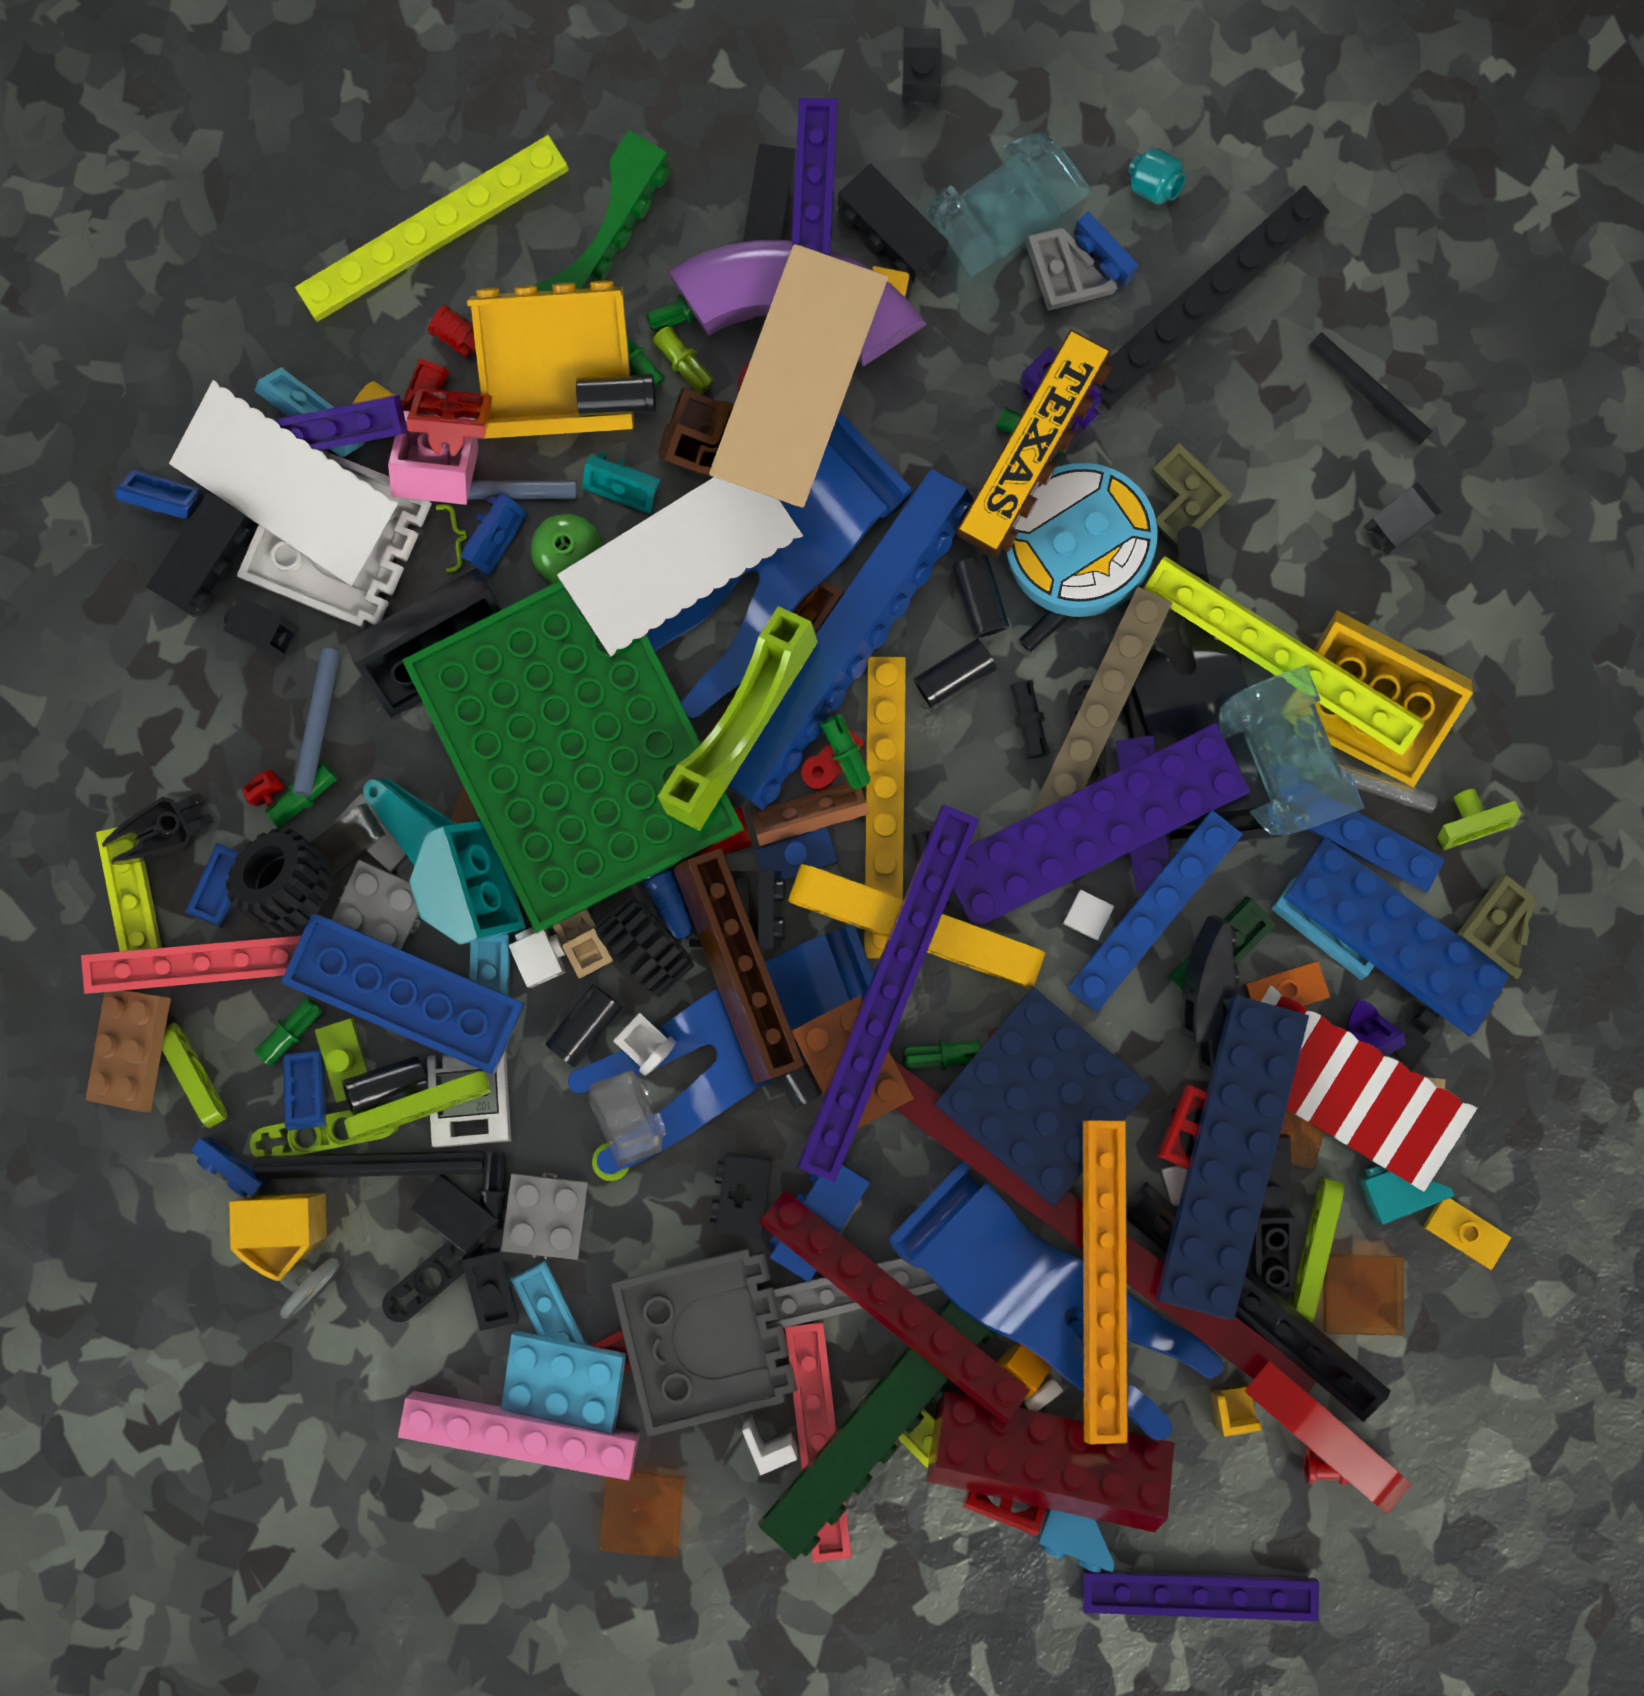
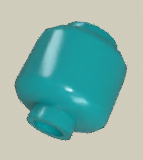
M1150 148L1143 155L1137 154L1132 160L1128 170L1129 175H1131L1130 186L1136 194L1155 204H1163L1168 200L1173 201L1180 194L1186 181L1183 163L1179 158L1160 148Z

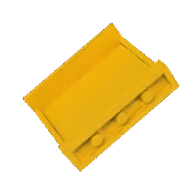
M612 280L590 282L591 288L576 289L575 283H559L552 285L553 291L538 292L536 285L514 287L515 293L500 294L499 288L476 290L477 296H471L467 300V306H471L480 391L481 394L492 396V410L486 435L483 439L633 429L635 424L634 413L580 416L576 397L577 378L631 375L623 286L614 287Z

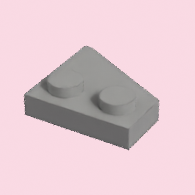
M1064 228L1031 235L1026 239L1025 244L1048 311L1112 295L1117 290L1116 283L1112 279L1107 281L1093 266L1095 261L1085 251L1077 247L1075 240Z

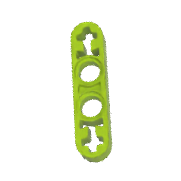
M476 1072L362 1112L344 1121L349 1140L367 1138L490 1093L491 1088L486 1072Z
M347 1110L326 1114L327 1126L313 1128L316 1132V1141L310 1147H304L298 1142V1130L288 1131L286 1135L284 1132L285 1123L256 1130L250 1139V1150L255 1157L303 1155L392 1136L399 1126L367 1138L343 1140L336 1136L334 1125L340 1118L353 1116L351 1111ZM266 1133H269L271 1139L287 1136L292 1151L288 1152V1144L273 1147L272 1154H269L268 1149H261L260 1141L266 1140Z
M1322 1178L1317 1188L1295 1279V1292H1292L1290 1305L1311 1323H1313L1344 1195L1343 1182L1328 1178Z

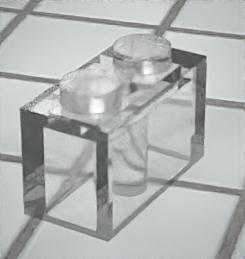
M633 1070L590 1085V1106L618 1167L661 1152L662 1136L666 1135L664 1122L659 1113L653 1114L649 1105L651 1103V1096L648 1087L644 1081L638 1082Z

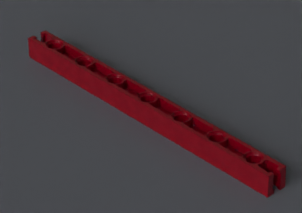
M895 1061L914 1098L896 1108V1110L1083 1250V1202L1067 1190L1057 1204L1051 1207L933 1105L941 1096L939 1093ZM1126 1235V1284L1252 1379H1255L1270 1361L1304 1391L1309 1393L1316 1381L1279 1349L1235 1317L1233 1321L1156 1300L1155 1297L1164 1263Z

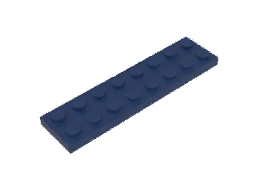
M1231 995L1155 1297L1156 1300L1234 1321L1309 1015L1239 995Z

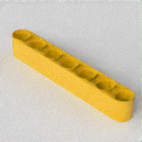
M800 864L788 902L888 938L903 899L821 869ZM944 914L940 918L927 953L1029 989L1035 986L1045 956V952Z

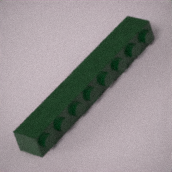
M950 1299L937 1312L941 1318L976 1346L980 1341L986 1344L997 1333L970 1318L952 1303ZM908 1346L757 1522L759 1528L794 1560L801 1553L806 1557L820 1541L821 1538L817 1534L827 1522L832 1526L843 1515L847 1508L843 1503L851 1493L854 1492L858 1495L873 1478L869 1472L879 1461L885 1464L898 1449V1445L895 1442L904 1431L910 1434L924 1418V1415L920 1413L929 1401L935 1404L943 1397L949 1389V1385L946 1383L948 1378Z

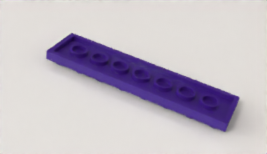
M1213 723L969 845L953 889L971 924L980 927L1211 812V810H1215L1249 793L1250 790L1217 723Z

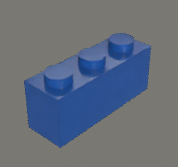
M842 1164L835 1183L811 1173L808 1179L814 1182L813 1186L806 1196L800 1192L796 1198L838 1233L842 1230L870 1184L868 1178L845 1164ZM773 1235L768 1243V1246L773 1248L770 1258L810 1282L817 1270Z

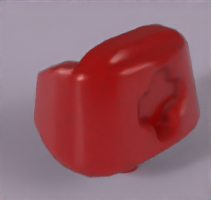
M264 770L243 787L245 800L252 806H260L265 802L267 806H271L274 804L272 797L282 792L285 786L273 770Z

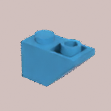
M1046 1509L1040 1532L1036 1535L1038 1543L1043 1545L1041 1549L1044 1552L1062 1559L1065 1554L1079 1559L1078 1564L1096 1573H1100L1101 1568L1113 1572L1114 1561L1095 1519Z

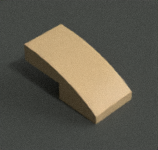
M588 909L553 926L562 943L561 946L579 979L613 961L609 950L597 937L594 928L596 924Z

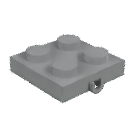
M360 859L357 861L347 886L343 887L344 892L338 898L340 902L332 920L404 951L411 933L415 934L421 923V920L418 919L420 914L414 900L410 881Z
M512 1173L501 1250L503 1252L530 1254L532 1258H543L546 1260L547 1256L578 1260L588 1182L560 1179L558 1174L543 1173L542 1176Z

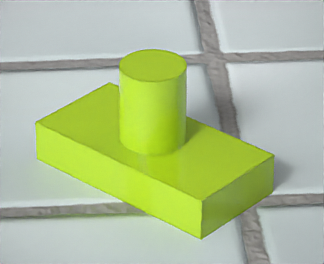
M1468 789L1454 797V801L1463 819L1443 825L1437 839L1444 851L1514 827L1522 813L1516 800L1485 811L1476 790Z
M354 1018L314 1030L336 1103L346 1101L342 1080L370 1071Z

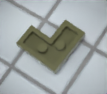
M1180 443L1151 471L1177 497L1156 518L1157 530L1177 550L1178 533L1182 528L1192 526L1199 530L1233 496Z

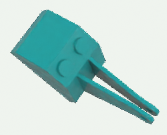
M388 778L371 779L365 783L363 794L366 802L377 813L415 866L410 878V885L421 919L460 945L508 935L526 928L514 887L481 821L456 824Z

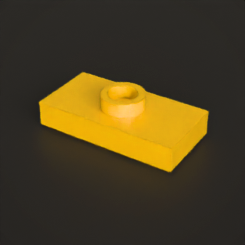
M1450 1198L1437 1203L1423 1225L1424 1229L1489 1270L1493 1269L1512 1238Z

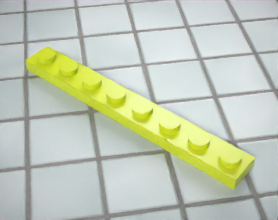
M547 135L295 286L314 319L318 322L568 172V165L550 136Z
M1166 556L1163 557L1143 588L1171 601L1172 605L1170 608L1401 756L1424 726L1425 721Z

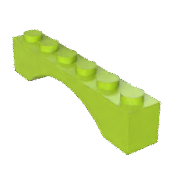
M779 606L777 607L758 637L746 673L725 713L702 744L676 766L657 796L667 815L699 831L701 830L818 643L811 621Z

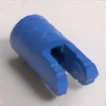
M674 871L664 872L645 881L643 884L648 891L649 898L652 900L653 907L657 911L658 918H664L673 937L675 936L679 940L688 939L694 933V928L692 927V920L686 909L687 905Z

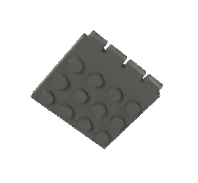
M748 1248L612 1281L611 1285L647 1437L784 1403L783 1394L798 1390L792 1363L787 1362L779 1365L775 1363V1360L789 1356V1351L782 1324L770 1327L766 1325L767 1321L780 1318L773 1286L757 1288V1283L771 1279L765 1252L749 1255Z

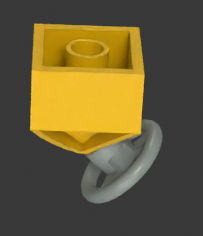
M326 1192L257 1195L229 1201L230 1250L248 1266L274 1281H280L288 1291L290 1290L293 1293L280 1309L281 1318H291L320 1291L339 1267V1261L336 1258L328 1259L315 1271L304 1261L327 1239Z

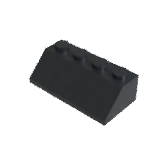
M475 568L345 642L354 665L390 718L422 701L402 660L501 611L502 608L478 568Z

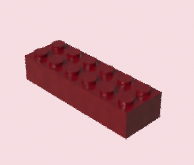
M946 1391L936 1408L926 1482L1155 1533L1168 1520L1174 1442L1154 1440L1148 1436L1127 1432V1443L1089 1444L1084 1442V1422L1020 1407L1011 1420L1004 1425L970 1396Z

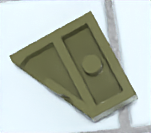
M1500 874L1456 935L1509 973L1511 979L1518 980L1522 973V968H1518L1522 945H1527L1529 936L1528 921L1533 915L1536 898L1508 875Z

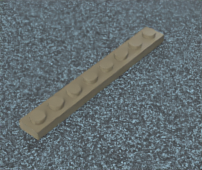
M1137 587L1030 815L1086 787L1172 605L1171 601Z

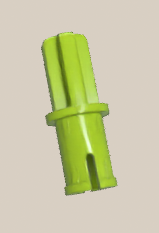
M671 326L662 328L654 336L653 344L672 363V370L680 372L697 393L703 394L714 385L713 376L696 358V351L693 348L689 349L676 335Z

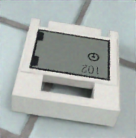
M504 1051L495 1074L486 1072L491 1088L490 1093L430 1115L432 1147L440 1148L511 1141L506 1051ZM443 1054L442 1058L443 1068L439 1069L437 1055H429L427 1057L429 1088L472 1073L485 1072L446 1054ZM488 1119L489 1134L455 1137V1126L451 1122Z

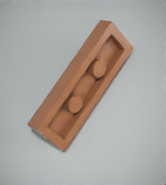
M848 783L768 806L763 811L758 809L750 812L759 846L779 842L789 837L813 832L823 827L843 821H850L869 814L862 789L852 790Z

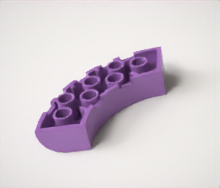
M754 240L725 245L691 257L669 269L667 273L707 335L710 336L732 324L754 319L756 316L768 315L791 252L792 241ZM831 250V257L872 270L851 257ZM888 281L858 359L863 367L926 326V322L914 306Z

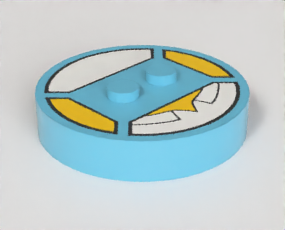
M1074 463L1056 467L1047 485L1045 486L1040 483L1033 494L1038 500L1029 517L1026 519L1021 516L1014 528L1019 534L1010 551L1006 552L1009 568L1022 591L1035 603L1049 611L1074 617L1106 613L1131 599L1137 587L1141 588L1151 573L1157 551V523L1153 508L1140 487L1117 470L1091 463Z

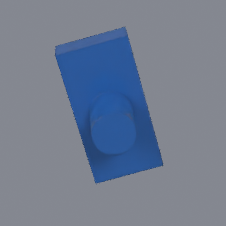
M827 827L755 849L761 871H782V879L785 880L797 876L800 864L821 869L838 863Z

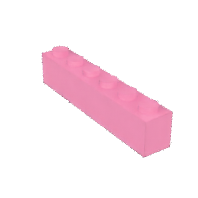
M413 1391L405 1398L398 1438L629 1480L634 1468L640 1433L618 1428L612 1433L506 1411L502 1410L499 1406Z

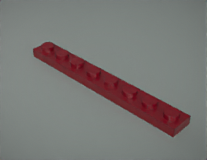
M784 1190L759 1223L1004 1425L1009 1422L1030 1390L794 1196Z

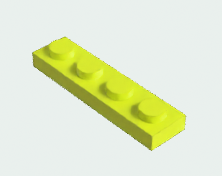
M116 828L96 832L119 951L162 948L145 861L125 865H112L111 863L114 857L132 849L135 842L123 839L103 847L102 843Z

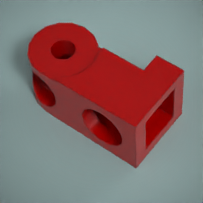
M848 728L854 743L860 744V749L858 750L860 752L865 746V742ZM829 742L818 755L807 759L802 766L801 775L803 781L812 790L822 791L827 789L843 772L838 760H833L831 757L834 752Z

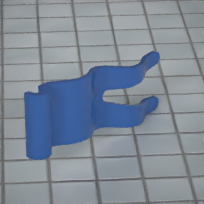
M842 413L837 416L805 506L801 508L780 500L803 536L794 538L788 546L778 548L772 556L762 558L756 566L746 568L740 576L730 578L724 586L714 588L708 596L698 598L695 604L688 608H682L675 617L666 618L663 624L657 628L649 629L646 633L656 652L667 643L689 632L709 618L725 602L745 573L753 571L759 576V584L743 623L731 645L681 703L690 720L701 718L722 699L739 688L752 658L758 637L777 607L779 606L793 612L808 593L821 584L843 563L879 517L886 518L895 513L904 505L912 493L911 487Z
M847 925L839 930L810 939L765 962L791 1031L859 995L864 1000L874 975L857 928L852 925ZM718 988L690 1005L657 1029L667 1039L671 1036L676 1041L672 1051L658 1067L708 1044L713 1046L717 1052L716 1062L652 1119L625 1138L600 1152L597 1157V1166L602 1172L606 1174L614 1173L663 1151L690 1135L747 1095L775 1079L754 1084ZM798 1048L802 1062L805 1063L806 1061ZM621 1050L597 1062L574 1070L569 1075L568 1086L574 1093L591 1091L642 1074L639 1071L641 1067Z
M964 1161L960 1162L890 1236L889 1241L892 1248L909 1265L916 1268L922 1267L950 1301L966 1315L986 1328L1025 1346L1045 1360L1063 1378L1084 1392V1343L1065 1321V1314L1069 1310L1076 1309L1084 1313L1083 1260L1051 1246L1033 1234L987 1183L980 1185L969 1176L967 1170L970 1166ZM1126 1292L1127 1340L1175 1358L1206 1378H1214L1222 1372V1359L1205 1342L1192 1333L1151 1312ZM1127 1383V1417L1152 1439L1163 1440L1167 1438L1172 1432L1171 1421L1149 1397Z

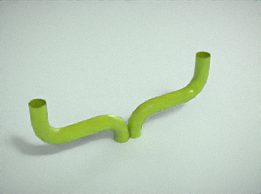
M437 504L435 505L436 510L447 509L449 511L453 531L458 535H463L455 543L457 565L446 568V573H453L460 570L463 565V558L460 556L462 553L461 543L467 540L466 531L458 528L455 510L451 505Z

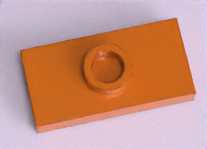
M1318 961L1244 984L1248 998L1260 1002L1270 985L1279 991L1282 996L1290 997L1303 1006L1330 998Z

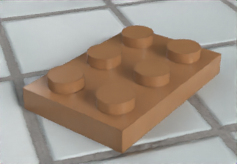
M129 990L104 992L85 1101L138 1112H151L171 998Z

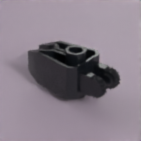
M195 794L177 803L172 799L161 797L123 822L105 839L102 846L106 847L123 839L135 843L132 849L114 857L111 860L112 865L135 864L181 851L188 844L192 833L214 823L211 815H203L196 818L193 822L186 824L181 815V812L191 810L203 802L200 794Z

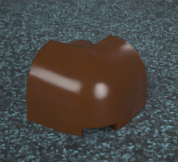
M681 388L670 422L666 424L659 447L660 460L694 473L710 475V469L734 404L727 401H716L689 389Z

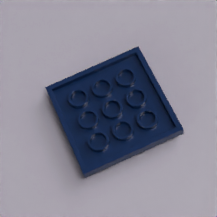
M1032 987L933 1105L1051 1207H1054L1083 1172V1121H1125L1152 1087L1035 987Z

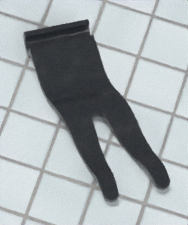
M1186 526L1178 533L1179 565L1210 584L1202 535L1197 528ZM1131 599L1123 605L1106 612L1113 637ZM1184 617L1196 670L1189 675L1178 673L1158 640L1155 639L1134 683L1149 736L1155 737L1156 752L1213 723H1217L1250 792L1213 811L1243 834L1237 842L1282 837L1277 815L1276 788L1264 750L1249 687L1236 653L1232 647ZM1207 814L1169 832L1171 850H1178Z

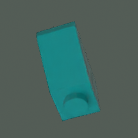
M1377 1163L1364 1169L1366 1175L1356 1178L1373 1221L1382 1225L1454 1197L1451 1188L1433 1180L1425 1192Z

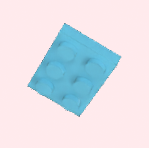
M516 1330L511 1335L501 1409L612 1433L616 1429L627 1354Z

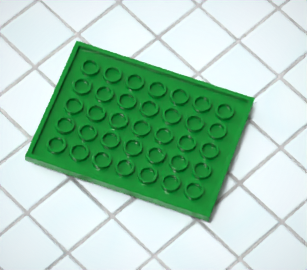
M561 581L402 660L537 934L744 830L725 791L700 831L667 815L657 796L676 766L701 745V742L647 635L633 639L630 645L617 649L614 655L610 656Z

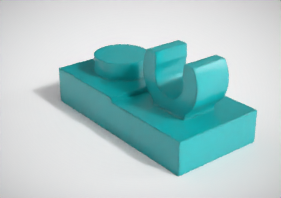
M601 451L597 457L589 455L585 462L582 489L652 514L657 503L661 479L627 466L625 467V459L620 458L617 464L607 461V452Z

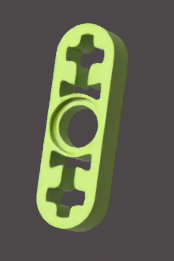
M175 1022L166 1026L162 1051L199 1119L207 1128H212L228 1118L226 1108L182 1028Z

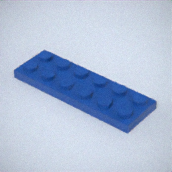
M1326 837L1319 842L1283 897L1468 1036L1476 1033L1510 976L1509 973Z
M313 914L309 918V922L281 981L286 986L490 1074H495L525 1005L522 1001L319 914Z

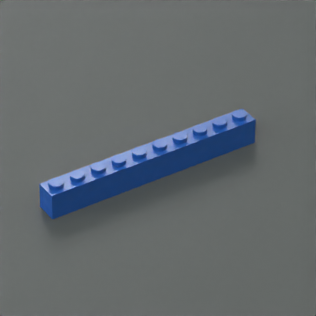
M933 469L929 471L816 633L818 643L729 783L728 789L762 811L777 798L781 790V784L789 773L798 768L806 748L811 741H815L821 735L823 729L819 724L827 720L831 712L841 706L847 689L854 679H858L864 673L867 661L875 649L881 647L886 641L890 627L897 617H901L907 611L911 597L918 587L923 586L927 582L931 574V568L938 558L946 554L950 549L953 537L974 501L966 487Z

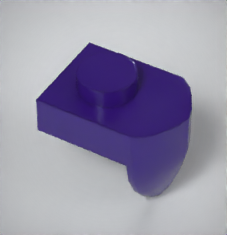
M1356 1000L1348 1017V1032L1353 1034L1358 1041L1368 1043L1377 1048L1385 1057L1406 1045L1404 1033L1383 1018L1371 1003Z

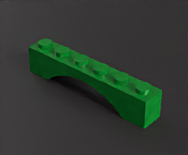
M627 131L609 160L611 171L610 202L605 220L596 238L584 254L567 269L548 280L534 284L537 286L538 292L553 291L552 285L559 283H575L576 289L591 288L590 282L603 281L612 268V257L617 249L623 250L632 235V230H630L637 218L642 219L646 215L651 205L650 197L656 187L662 188L670 175L671 169L669 168L666 151L634 132Z

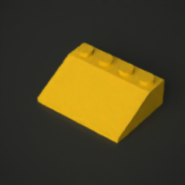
M1336 610L1317 642L1314 651L1424 720V726L1401 756L1295 687L1279 718L1414 788L1473 694L1472 679Z

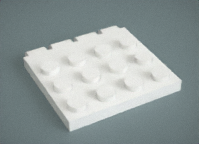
M320 450L327 459L336 461L343 470L351 471L358 480L369 483L374 491H380L387 496L389 501L398 503L352 587L261 525L257 527L237 577L364 629L367 622L376 625L382 621L389 602L379 598L378 595L380 592L393 596L404 570L402 566L393 563V560L398 558L406 562L408 561L419 534L407 527L409 523L422 527L432 503L427 500L391 497L389 476L327 451Z

